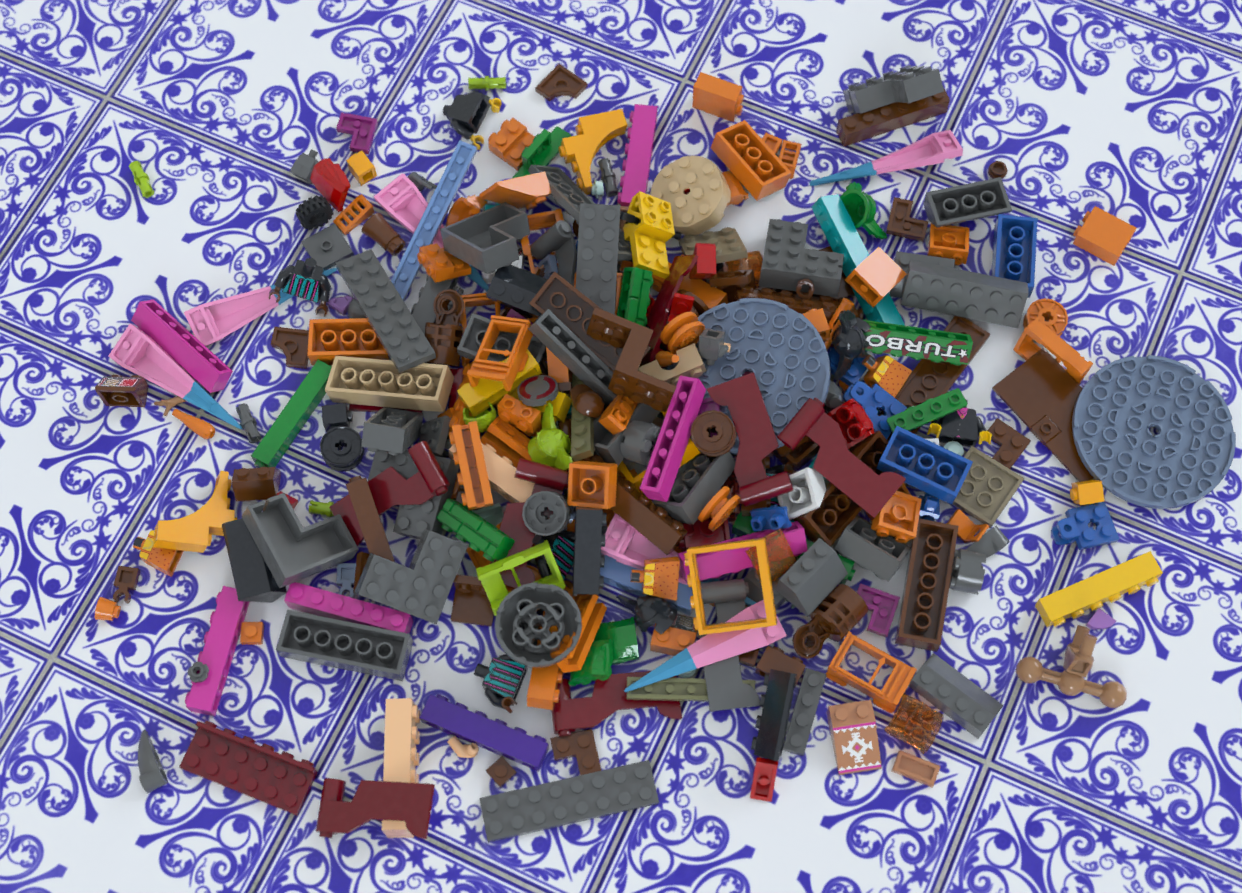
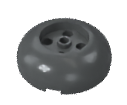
M538 582L528 583L511 591L501 602L495 619L496 637L503 651L517 663L534 668L552 666L564 660L576 647L582 629L581 614L574 599L565 590L556 585L538 584ZM545 611L546 614L543 617L536 615V612ZM525 622L528 624V628L522 630L519 624ZM536 626H541L542 629H540V630L537 629V630H536L535 627H536ZM552 626H556L559 630L558 632L550 633L549 629ZM573 632H575V636L572 637L573 643L571 647L567 648L559 656L552 658L550 655L552 652L560 649L562 638L566 635L571 637ZM534 639H539L541 641V644L538 646L532 645V641Z

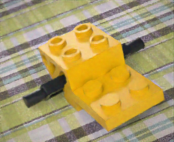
M639 191L632 197L627 213L620 211V219L628 222L623 227L624 238L630 241L633 267L652 271L653 275L665 279L670 275L665 243L670 238L680 240L682 234L674 231L671 204Z

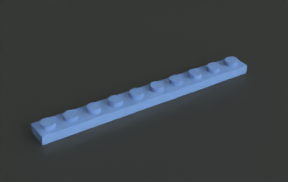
M459 140L391 279L403 301H405L422 266L417 258L419 247L433 243L477 152V147Z

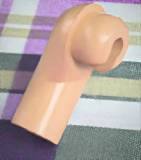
M453 736L447 742L460 758H473L478 754L479 747L475 743H471V745L462 744L456 736Z

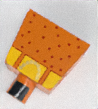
M868 355L862 361V364L868 369L863 377L865 383L870 388L876 383L894 398L912 372L909 368L888 355L880 356L876 359Z
M154 530L149 532L147 539L136 537L133 548L141 550L139 557L142 561L172 577L184 551L153 547Z
M679 557L644 560L643 570L631 569L630 582L642 583L644 594L677 601Z

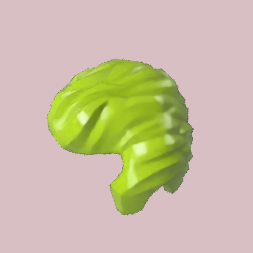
M488 402L491 411L489 412L486 409L475 417L469 416V410L464 408V423L467 425L468 422L477 421L479 432L487 431L490 424L496 419L495 407Z

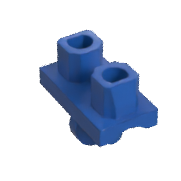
M926 492L924 496L919 495L918 498L922 499L919 519L939 520V499Z
M772 505L769 508H757L750 511L752 516L750 522L753 531L779 530L792 526L788 518L787 506L778 507L777 505Z

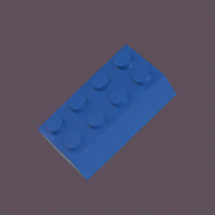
M998 214L994 225L991 276L1028 283L1029 294L1027 298H1030L1035 282L1038 218Z
M896 426L876 469L882 472L897 473L906 479L905 483L952 505L973 461Z

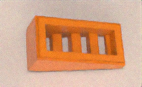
M783 140L779 159L792 172L789 179H793L802 144Z
M361 194L333 220V223L346 235L375 213L373 205ZM349 215L354 218L352 221L348 217ZM345 220L348 225L345 226L341 221Z

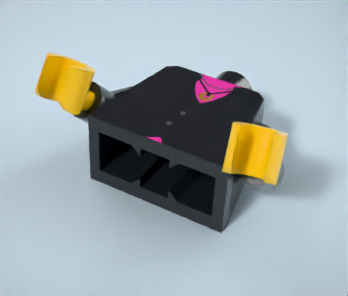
M473 91L468 94L455 96L451 105L443 107V114L447 116L451 127L466 140L470 139L473 142V146L480 150V145L475 142L480 141L484 144V139L480 135L474 136L473 133L477 134L490 105L491 111L498 113L502 102L499 98L491 100L489 96Z
M967 406L932 421L927 435L930 433L936 434V438H939L940 443L955 441L967 447H975L977 441L978 444H982V441L991 444L992 434L986 430L980 417L976 416V410L969 409Z

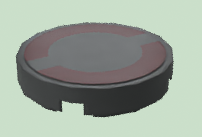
M546 375L529 377L518 386V398L522 400L523 404L528 406H543L546 404V401L550 399L553 401L557 397L559 391L558 383L554 378Z

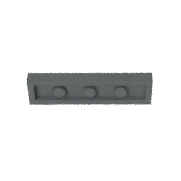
M806 668L783 746L784 751L804 756L827 674Z

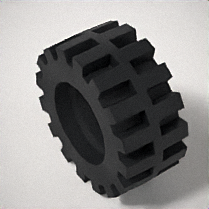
M323 196L310 197L307 201L304 200L303 204H299V208L296 209V216L301 225L309 230L324 226L323 224H327L333 215L329 202Z

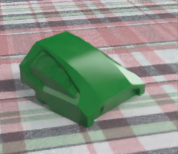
M634 617L600 624L594 641L613 640L612 665L639 660Z
M613 640L594 641L581 670L570 672L568 684L571 686H576V684L588 685L592 680H607L612 673Z

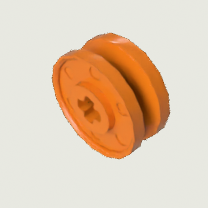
M1047 298L1033 302L1023 318L1024 329L1039 317V321L1043 322L1059 337L1068 324L1066 309L1059 302Z
M685 312L672 319L664 327L660 338L664 344L668 345L669 351L676 355L677 350L693 343L696 345L699 342V336L706 328L702 322L698 321V317L694 312Z
M724 486L713 496L698 516V520L702 523L712 518L708 526L712 532L721 526L731 515L741 500L737 494L728 500L727 497L731 490L727 486Z

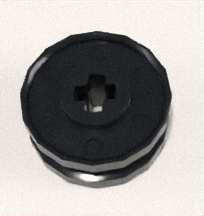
M337 426L328 430L320 442V452L326 465L332 470L339 472L350 471L356 468L362 462L364 447H361L362 439L359 433L347 426Z

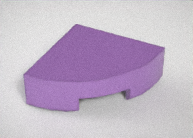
M351 296L335 297L327 304L344 316L348 311L350 302L355 298Z
M1099 608L1085 626L1094 630L1107 629L1113 626L1116 620Z

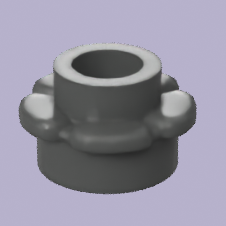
M195 662L188 669V675L192 682H203L208 677L209 668L202 662Z

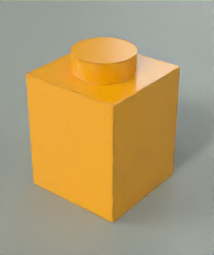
M363 151L351 155L346 160L349 171L361 186L377 176L375 166Z
M1094 479L1071 483L1070 497L1075 504L1085 505L1104 502L1102 481Z

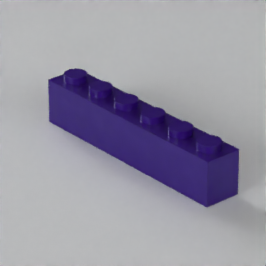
M430 694L419 717L422 723L469 743H475L483 749L533 770L540 771L549 750V745L546 743L547 740L538 735L534 737L529 736L524 729L519 727L512 729L507 726L506 722L500 719L493 721L488 719V715L476 710L474 713L467 710L468 707L464 704L457 702L455 705L448 702L449 699L437 694L435 697Z

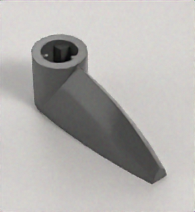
M995 526L985 533L979 542H974L965 550L985 553L986 558L1003 549L1010 541Z
M144 730L141 733L138 746L139 780L143 789L150 793L167 784L168 779L148 732Z

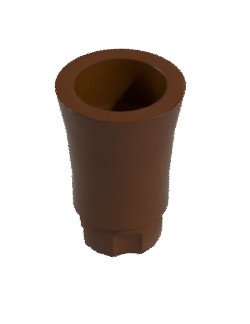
M381 213L372 215L362 227L363 234L370 237L391 255L396 256L406 245V242L400 238V235L389 225Z

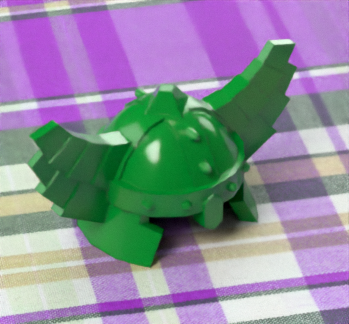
M859 182L849 183L846 187V192L840 198L856 229L864 227L870 235L872 234L880 239H887L886 233L874 219L876 201L870 195L862 192V186Z

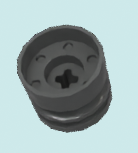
M553 491L534 493L526 500L523 506L522 517L525 525L531 532L537 535L548 536L560 533L567 527L571 518V508L567 505L568 501L563 495ZM547 507L550 511L553 510V515H550V519H548V516H544V511H547Z

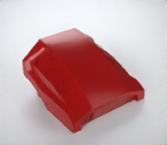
M330 158L322 159L313 167L310 180L333 208L338 212H342L348 189L351 185L338 163L334 164Z
M854 399L846 401L827 414L839 424L848 450L874 434L872 421L863 407Z

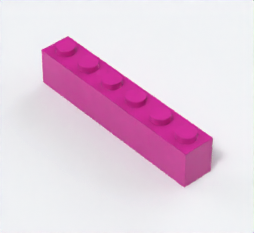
M635 104L634 111L630 112L632 127H628L627 138L630 139V142L625 145L627 160H623L622 171H625V176H621L620 187H623V190L618 193V204H621V206L629 207L632 197L639 191L647 194L657 123V106Z
M154 299L139 302L131 321L141 331L150 336L192 378L196 379L205 390L210 393L224 390L233 371Z
M679 377L640 486L641 491L648 499L668 501L691 435L692 423L697 418L706 392V388L698 378Z
M798 521L792 522L790 528L768 529L715 543L765 538L769 562H778L782 558L789 556L796 557L808 550L805 530ZM756 546L696 554L700 582L709 578L716 579L727 573H738L745 568L759 567ZM685 551L678 553L682 577L688 584L687 575L690 574L689 566H685L684 553H687Z
M297 582L290 584L284 599L289 608L302 612L407 634L410 633L414 622L411 614Z
M223 586L222 591L217 594V607L215 612L213 611L211 614V626L204 636L205 646L198 655V662L206 664L209 668L208 677L203 682L195 683L191 681V691L187 692L185 697L186 707L191 712L216 716L241 633V622L245 620L250 603L249 601L238 600L236 588Z

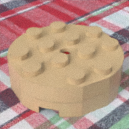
M693 155L681 157L666 165L656 176L650 193L651 196L671 204L674 231L680 232L685 236L699 235L716 226L724 217L723 212L727 203L730 204L731 198L729 186L718 167L707 158Z

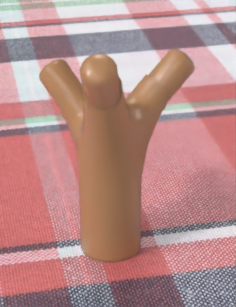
M176 396L168 400L155 401L154 405L165 406L166 409L163 415L167 416L174 406L186 402V400Z

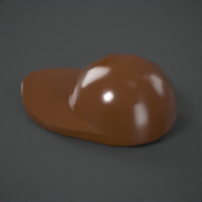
M583 384L572 388L570 397L574 408L579 413L588 417H599L602 415L604 401L598 393Z

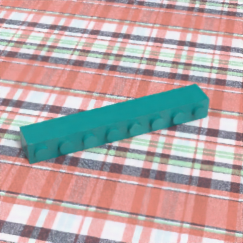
M839 194L820 196L811 208L833 252L844 254L842 270L847 278L869 256V253ZM852 288L867 320L905 326L889 293L872 307Z

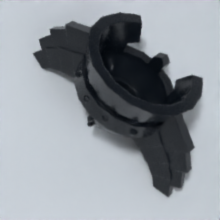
M844 310L843 313L839 314L841 325L834 331L831 339L835 351L840 355L838 367L834 374L835 380L841 379L843 375H846L848 369L850 370L853 359L868 356L865 348L869 346V342L866 341L864 334L871 326L866 321L856 318L855 314L850 310Z
M647 594L639 596L637 601L621 595L616 596L627 609L634 613L636 626H639L642 632H646L648 627L656 623L654 629L662 634L672 625L677 616V607L661 597Z

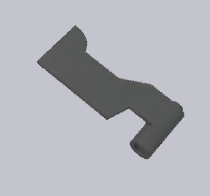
M559 220L531 244L530 250L531 254L538 260H543L547 255L555 251L559 266L557 274L574 286L577 260L576 245L570 224Z
M743 578L700 583L703 604L715 603L718 623H725L746 609L745 599L746 595H749L748 582H744ZM698 632L699 639H701L702 637L705 636V635H699V632ZM738 655L703 667L710 712L760 705L759 696L754 688L742 682Z

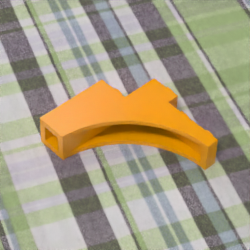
M622 109L579 117L578 124L575 126L577 136L562 138L561 146H559L560 157H564L565 164L571 163L573 173L576 172L578 177L576 178L577 186L586 195L591 194L592 190L590 166L595 155L608 141L626 133L627 122Z
M219 472L212 497L199 510L179 519L158 520L154 528L153 547L204 553L207 546L211 545L212 535L224 536L222 524L237 520V518H234L235 510H229L230 498H227V493L231 489V479H228L229 472Z

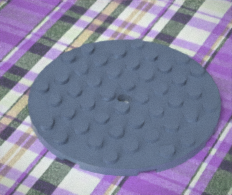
M743 298L728 304L722 303L698 317V321L702 322L705 328L725 332L724 343L731 344L730 351L726 352L723 357L718 358L717 361L715 360V364L712 366L706 364L707 359L701 358L707 370L698 377L706 388L703 399L710 397L707 388L741 377L747 371L754 372L776 438L809 398H817L823 404L825 403L830 385L828 353L817 329L801 313L799 314L787 305L777 301L761 298ZM678 362L668 366L667 370L674 369ZM720 405L721 412L729 416L733 423L728 406ZM738 435L734 446L729 451L731 454H738L740 444ZM777 438L779 447L784 446V444Z
M1130 356L1109 363L1088 380L1074 406L1072 416L1073 438L1084 466L1095 480L1102 481V486L1106 490L1135 505L1154 509H1170L1186 506L1200 500L1209 494L1225 477L1232 464L1236 447V434L1233 431L1231 422L1232 415L1218 390L1208 380L1205 381L1196 374L1193 368L1161 356ZM1155 427L1158 430V435L1152 436L1148 428Z

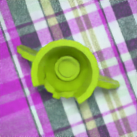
M548 403V406L545 407V412H543V420H541L542 430L537 432V435L529 441L528 453L535 462L567 471L569 463L573 462L572 457L569 456L571 439L568 438L569 435L556 428L553 406L551 403Z

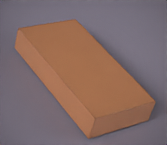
M899 750L892 772L933 788L940 766Z

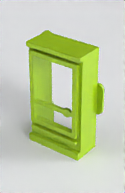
M547 540L482 568H476L478 579L482 582L495 616L501 602L510 593L507 591L500 572L511 569L516 583L520 587L521 583L514 567L544 554L552 575L535 582H538V584H553L562 589L565 588L562 574Z

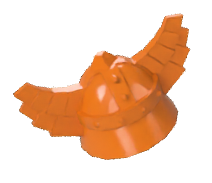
M476 195L457 199L447 216L446 227L481 213V208L488 204V202Z

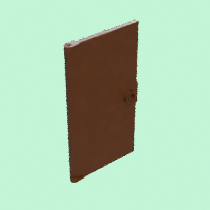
M1043 347L993 386L992 389L1079 482L1092 480L1094 477L1086 469L1077 452L1072 431L1074 406L1083 388Z

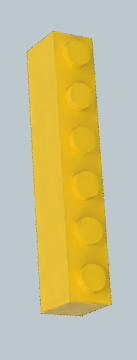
M1149 551L1042 597L1037 601L1035 607L1046 627L1051 625L1058 627L1064 624L1067 618L1073 617V619L1084 615V611L1088 609L1092 611L1097 610L1103 606L1104 602L1110 601V603L1121 599V595L1127 592L1131 595L1139 591L1141 586L1147 585V587L1156 584L1159 582L1158 578L1163 572L1153 554Z

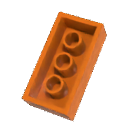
M746 120L717 132L714 137L711 149L756 201L786 187L792 172Z
M367 318L310 319L308 358L311 365H314L318 359L328 365H333L335 356L389 360L390 358Z

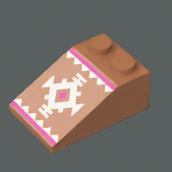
M865 700L828 706L826 714L838 775L881 769L872 701Z

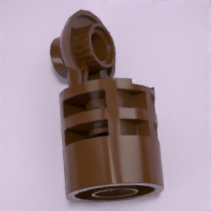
M447 289L441 291L435 297L433 303L436 324L426 322L424 335L436 354L435 359L425 363L459 367L460 355H458L457 348L462 339L463 327L459 326V319L464 309V301L457 291ZM452 301L453 307L451 310H448V304Z
M839 584L810 614L811 620L799 627L794 633L792 642L796 653L803 658L809 659L819 654L827 638L840 642L868 613V606L863 598L849 586Z

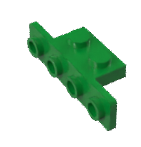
M558 126L552 132L544 129L540 134H537L533 139V143L523 150L521 154L523 166L512 178L531 175L528 172L530 165L548 166L559 153L562 138L571 137V134Z
M956 388L938 397L927 399L917 406H911L905 411L887 418L886 422L892 433L896 426L911 431L966 407L968 403L960 389Z

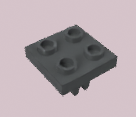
M446 415L424 422L420 429L419 442L426 441L434 456L450 458L449 452L444 449L446 440L450 441L448 434L451 418Z

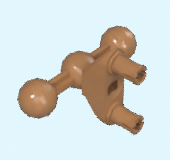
M1077 625L1073 641L1067 646L1063 666L1065 670L1060 673L1043 668L1042 663L1034 657L1022 658L1016 665L1017 677L1025 683H1035L1038 680H1043L1058 685L1060 691L1069 696H1075L1081 692L1100 697V701L1109 708L1122 706L1127 698L1126 688L1119 682L1109 681L1101 685L1084 679L1092 668L1094 662L1092 653L1097 641V637L1089 635L1090 629L1084 626Z

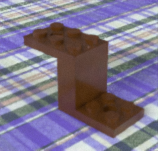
M595 307L586 334L595 340H602L613 347L623 349L608 389L617 395L629 397L637 403L649 405L654 410L666 412L677 386L638 371L654 330Z

